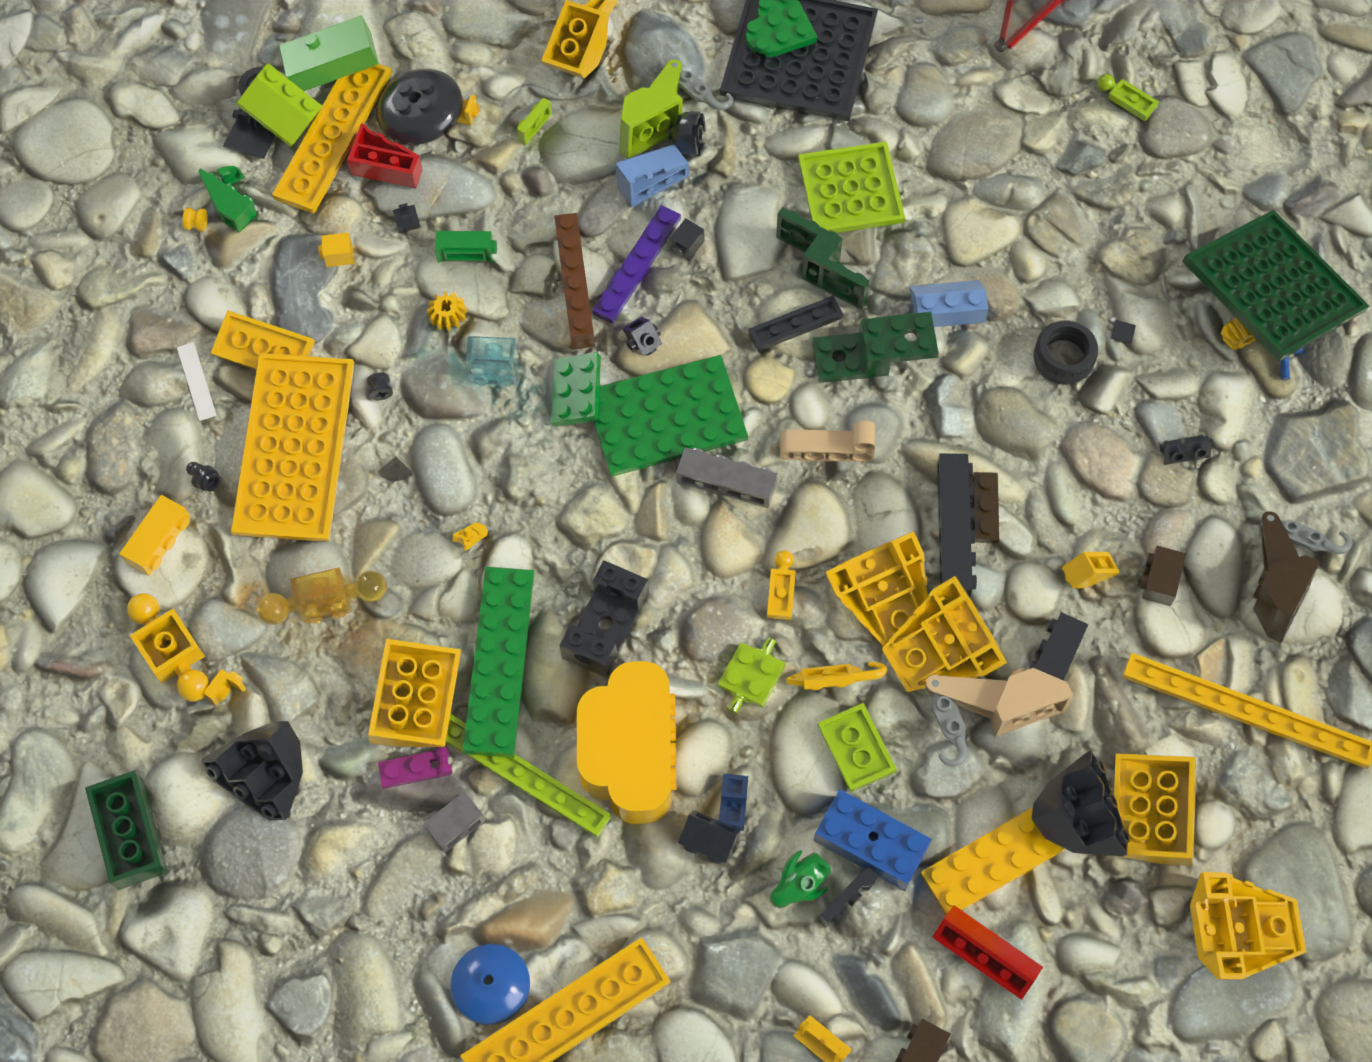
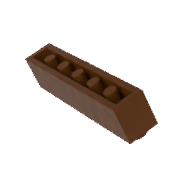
M577 213L554 215L572 350L595 347Z

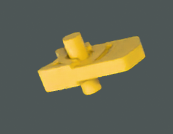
M475 522L453 534L452 541L461 543L463 550L466 551L486 537L488 530L485 525Z

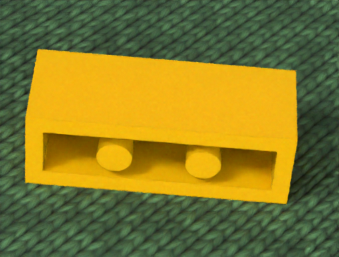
M160 495L119 553L124 562L150 576L153 570L158 569L162 557L167 550L172 549L179 533L187 528L191 517L186 508Z

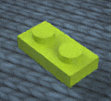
M542 98L538 104L532 107L530 114L519 122L517 134L518 140L522 144L527 145L551 117L552 109L549 100Z

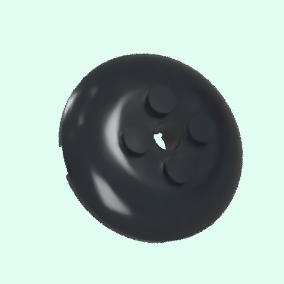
M429 68L411 70L396 77L382 91L376 107L377 122L383 133L397 143L405 145L428 143L443 136L442 132L450 125L454 126L463 107V96L456 81L448 74Z

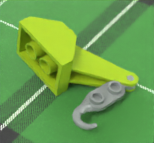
M670 60L649 88L642 87L625 96L621 115L619 152L626 159H630L669 138V127L673 126L674 120L678 115L682 114L683 99L677 94L679 86L695 101L706 103L715 110L728 109L733 103L732 96L727 93L726 97L728 100L726 102L716 101L710 88L691 71H683L682 63L679 60Z

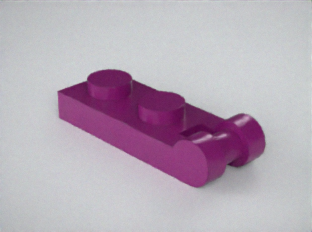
M443 747L430 752L378 762L382 788L387 789L451 775L453 771L452 766L448 763V757H450L449 749ZM438 761V767L432 768L431 762Z

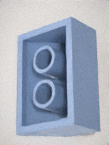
M979 280L910 286L913 313L931 312L934 327L985 323L988 313L986 291Z

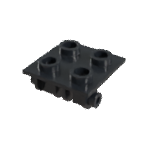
M235 109L232 117L236 121L223 147L265 159L276 135L242 109Z

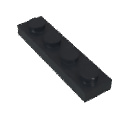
M833 295L749 328L748 333L759 352L843 319V312Z

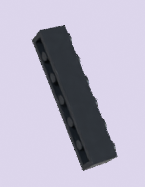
M939 453L937 460L940 585L956 576L970 597L972 590L977 588V576L972 575V567L976 566V552H972L971 544H975V529H971V521H974L975 511L974 507H970V499H973L974 486L969 485V477L973 476V463L969 462L968 454Z

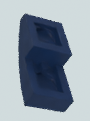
M723 774L719 821L744 831L749 776Z

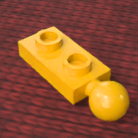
M782 550L775 555L774 559L775 565L779 569H771L767 618L792 620L796 571L788 570L794 563L792 553Z

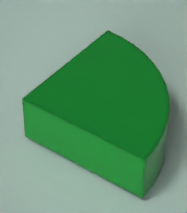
M225 166L217 169L220 179L224 184L229 183L232 185L245 178L240 168L236 166Z

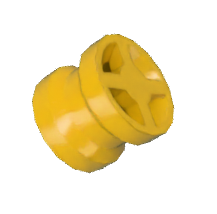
M186 207L183 213V228L185 230L197 229L199 232H204L208 221L207 211L205 209L197 211Z

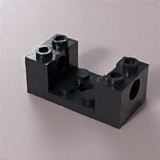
M603 560L593 579L594 593L577 626L569 625L559 646L562 659L607 678L649 595V582L645 577ZM603 619H610L613 625L609 629H602L599 623Z

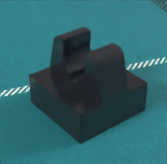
M405 203L398 205V209L392 210L398 233L421 228L415 205L408 206Z

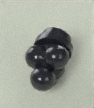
M195 461L188 463L186 466L187 473L193 476L191 483L195 488L211 492L220 485L221 478L212 466L202 465Z

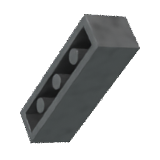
M685 447L676 471V482L769 509L777 484V473H774L769 468H757L744 461L735 462L728 460L723 455H710L698 448L689 449Z

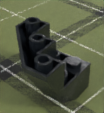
M288 721L271 722L248 731L201 760L206 774L215 783L267 820H286L289 817L303 774L300 740Z
M1092 751L1086 752L1047 783L1033 803L1032 821L1045 839L1072 853L1123 857L1127 855L1130 838L1119 814L1117 800L1110 788L1104 763L1100 758L1097 759Z

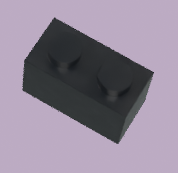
M693 810L688 815L678 843L683 845V849L690 853L697 854L700 852L707 855V859L713 863L721 864L723 862L726 864L731 858L741 830Z

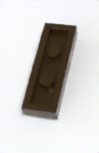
M974 472L973 507L975 516L973 524L975 543H998V473Z

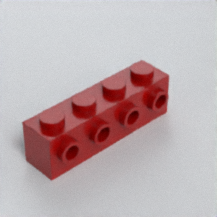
M955 905L944 917L932 936L933 939L1021 1000L1043 969V966Z

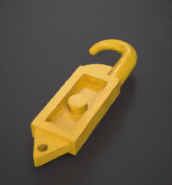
M869 662V667L878 669L862 671L859 667L851 666V664L801 669L800 673L787 677V684L803 686L804 689L820 690L823 687L832 686L841 688L855 684V682L879 679L886 674L887 667L880 662Z

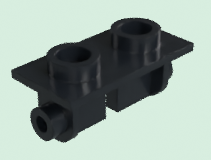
M1201 434L1185 438V443L1177 439L1166 440L1159 445L1160 452L1164 453L1163 464L1169 465L1211 457L1213 439Z

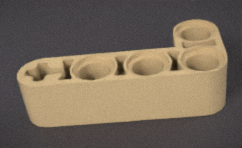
M870 421L856 422L853 425V431L789 429L780 433V457L785 460L867 462L874 458L875 424Z

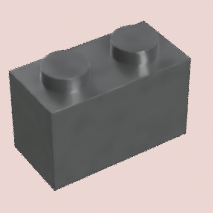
M463 792L461 795L456 794L447 801V806L440 811L435 810L426 818L427 821L423 824L432 838L446 853L485 823L486 820L466 792Z

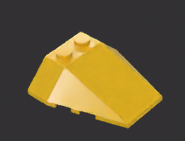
M914 531L875 547L825 572L837 598L883 647L928 597L924 553Z
M956 576L934 588L924 602L917 607L911 617L882 648L907 692L925 689L926 681L931 675L977 678L986 676L1007 663L996 640Z
M1225 872L1200 873L1191 900L1190 910L1198 958L1217 980H1241L1306 953L1296 899L1270 889H1261L1254 886L1252 882L1240 881L1233 878V875Z

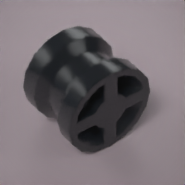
M374 373L367 377V385L370 387L369 396L372 400H385L392 396V387L389 386L390 376L387 373Z

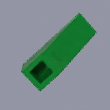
M200 168L198 171L222 222L240 233L257 215L254 201L248 195L238 193L231 184L221 182L214 173H207Z

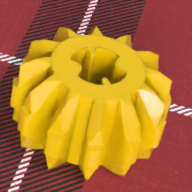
M444 291L441 297L435 294V301L429 300L427 315L430 318V323L433 326L437 325L440 331L446 327L450 332L452 326L459 329V322H465V314L467 313L462 297L457 298L454 292L448 296L447 292Z
M1236 317L1229 321L1221 331L1224 342L1232 350L1242 349L1244 346L1256 341L1253 334Z

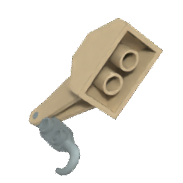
M1025 668L1015 670L1010 674L1011 676H1009L1008 681L931 675L926 681L925 689L928 694L934 696L932 710L943 735L958 750V756L953 760L945 758L941 753L938 755L939 759L945 765L955 767L961 765L967 758L965 724L957 706L990 718V725L997 737L1065 712L1073 698L1068 683L1035 668L1026 671Z

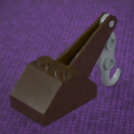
M1267 511L1263 513L1260 521L1264 570L1252 597L1257 599L1253 610L1267 637L1282 643L1311 586L1320 561L1306 555L1299 557L1293 543L1311 551H1327L1339 555L1347 553L1352 548V540L1347 533L1340 531L1339 535L1345 539V544L1342 546L1331 543L1317 530L1293 520L1281 521L1275 512Z

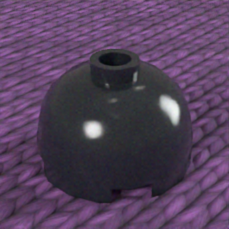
M700 111L684 112L678 115L674 120L673 126L669 127V140H672L673 145L677 147L682 155L691 157L702 156L705 143L701 142L703 132H706L704 114L700 113Z

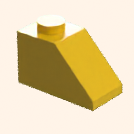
M1083 552L1061 567L1065 573L1067 583L1073 589L1088 588L1120 573L1109 552Z

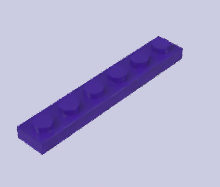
M663 205L659 207L593 308V315L611 324L615 322L680 222V213Z

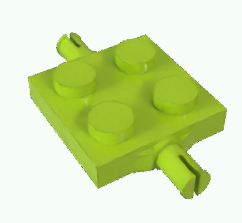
M767 637L761 649L753 648L742 642L737 648L718 683L719 688L729 692L734 697L728 708V711L737 714L743 702L753 703L761 708L766 704L786 667L785 662L770 654L776 644L774 639Z

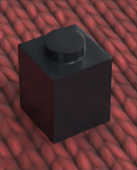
M685 218L670 237V250L677 257H683L689 261L705 241L704 229Z

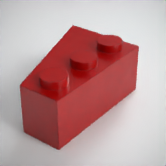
M361 123L347 159L351 174L416 189L423 171L420 156L397 142L389 141L383 134L379 132L377 134L368 129L367 125Z

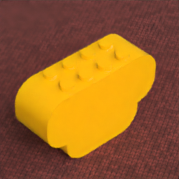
M647 661L627 662L618 666L612 672L608 686L595 687L587 691L580 699L577 707V767L581 784L584 790L592 797L610 800L611 807L616 816L630 824H650L662 819L670 809L672 790H677L676 768H671V766H676V743H671V741H676L675 718H671L676 717L675 694H670L669 679L666 672L657 664Z

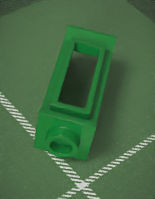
M436 231L435 253L437 262L439 263L443 260H490V263H493V254H497V240H493L491 231Z

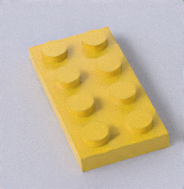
M227 310L211 354L257 370L259 353L310 356L315 340Z

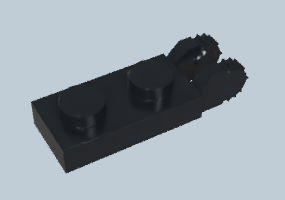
M870 867L864 869V872L862 871L826 908L818 920L823 927L827 928L831 923L835 926L845 915L842 911L848 905L853 907L863 895L860 892L869 891L872 885L874 886L878 876L875 869Z

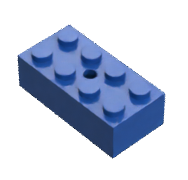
M840 789L814 835L816 843L864 869L869 867L875 869L878 877L906 891L932 841L931 838ZM873 836L877 838V840L871 841L868 837Z

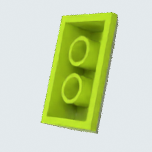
M269 63L256 76L236 103L237 106L290 147L293 146L323 107Z

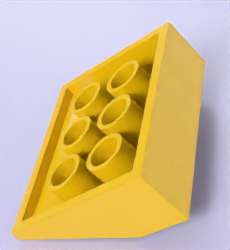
M386 639L368 733L371 744L392 747H445L461 649Z
M1116 754L1114 796L1117 800V808L1124 828L1130 838L1127 855L1123 857L1165 865L1193 866L1196 793L1195 757Z

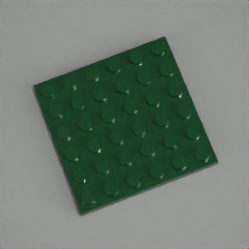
M1275 210L1186 254L1182 259V262L1278 361L1283 360L1361 315L1370 307Z

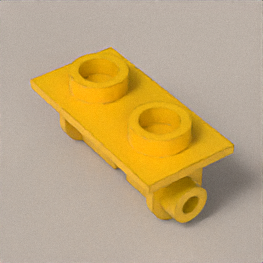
M810 1015L801 1023L799 1029L793 1035L795 1039L823 1062H843L852 1050Z

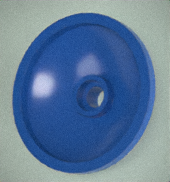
M485 944L468 951L456 964L451 977V994L455 1005L465 1017L479 1024L494 1025L511 1019L522 1009L530 992V975L525 962L515 951L499 944ZM486 977H493L492 984H484V979Z

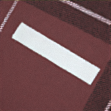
M194 342L177 347L199 421L217 416Z

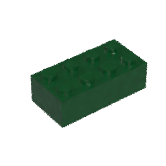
M134 770L85 787L109 883L117 890H121L168 873L143 778Z

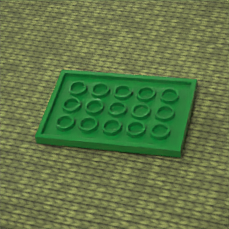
M721 355L600 386L598 420L594 421L610 477L680 459L685 447L689 449L698 448L706 452L748 440V433Z

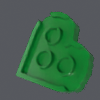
M759 0L758 18L748 23L746 41L750 50L753 53L756 51L760 54H766V57L778 56L816 43L818 38L798 0Z

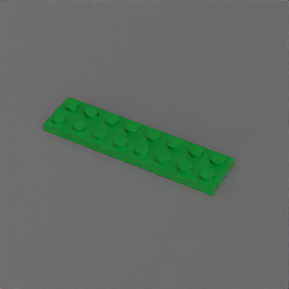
M485 566L463 754L511 758L515 756L535 576L534 570Z

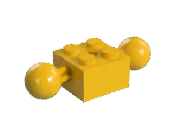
M140 593L132 597L127 606L128 615L133 622L145 626L131 634L130 637L154 675L162 684L177 675L179 677L177 691L183 699L190 702L203 699L205 697L203 693L210 685L209 679L203 672L192 670L190 666L204 658L205 655L174 609H171L158 617L160 606L154 596Z

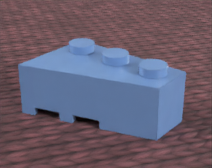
M675 145L615 163L617 188L631 207L689 176V163Z

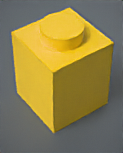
M349 232L321 236L322 245H318L319 257L324 259L327 267L354 264L353 244Z

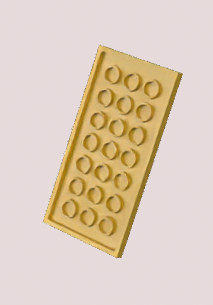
M259 353L231 533L233 535L329 542L355 364L353 359Z

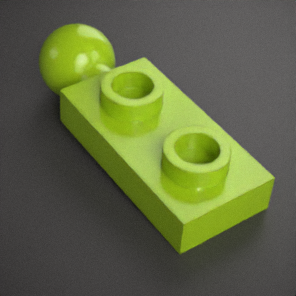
M1102 74L1097 79L1099 90L1103 92L1111 91L1108 99L1143 121H1146L1158 107L1159 101L1124 79H1121L1118 84L1115 83L1113 76L1110 74Z

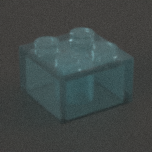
M468 336L465 362L470 383L479 386L498 384L502 387L518 384L520 358L516 338Z

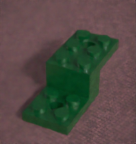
M782 207L777 213L776 238L805 252L803 256L802 279L862 310L867 302L870 280L863 274L855 273L840 263L843 238L834 231H828L820 227L815 221L807 220L799 216L797 212Z
M931 312L861 319L859 333L813 337L812 339L819 383L889 376L891 363L938 358L939 355ZM913 333L917 336V339L909 341L905 338V335ZM835 354H842L845 360L837 362L832 357Z

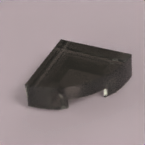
M396 456L378 471L382 478L389 481H402L413 475L412 471Z

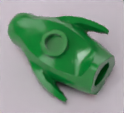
M801 850L790 856L784 865L778 886L770 894V902L774 907L780 909L796 902L813 900L827 892L828 886L817 890L831 873L830 865L820 855L812 852L798 862L797 860L802 854Z

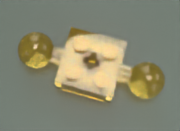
M340 567L290 579L293 597L285 599L277 593L267 594L258 602L257 613L259 618L269 625L282 623L289 613L295 611L299 612L304 623L310 624L319 623L329 617L341 618L346 616L347 613L353 612L351 598L360 597L366 602L380 600L386 593L387 582L379 572L366 571L359 575L355 583L347 584Z

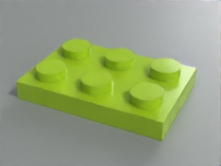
M864 703L818 722L817 726L850 793L897 772Z

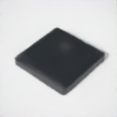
M1115 320L1111 339L1131 344L1136 325Z

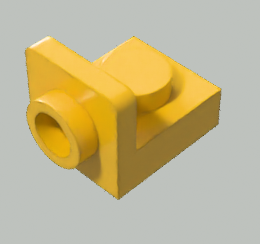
M471 95L469 101L463 99V107L457 123L471 126L474 117H478L480 106L477 104L475 95Z
M221 669L203 694L209 702L217 706L220 701L226 699L231 686L242 693L246 688L242 683L243 678L233 671L227 673Z

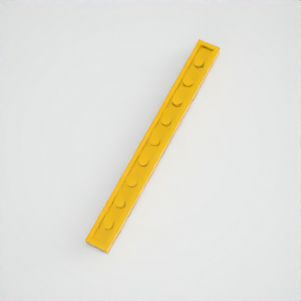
M1131 652L1122 676L1124 679L1368 769L1371 765L1372 741L1135 653Z

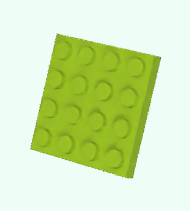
M887 141L798 154L810 217L820 227L828 231L840 233L905 223L904 210Z

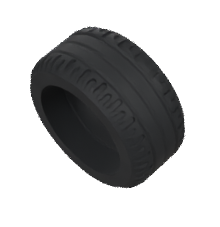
M1070 320L1053 322L1046 326L1037 338L1033 353L1035 366L1041 375L1051 382L1062 385L1078 383L1085 379L1094 368L1098 357L1097 340L1093 333L1087 327L1081 325V323ZM1059 340L1072 342L1082 350L1085 359L1074 365L1061 364L1050 356L1047 346Z

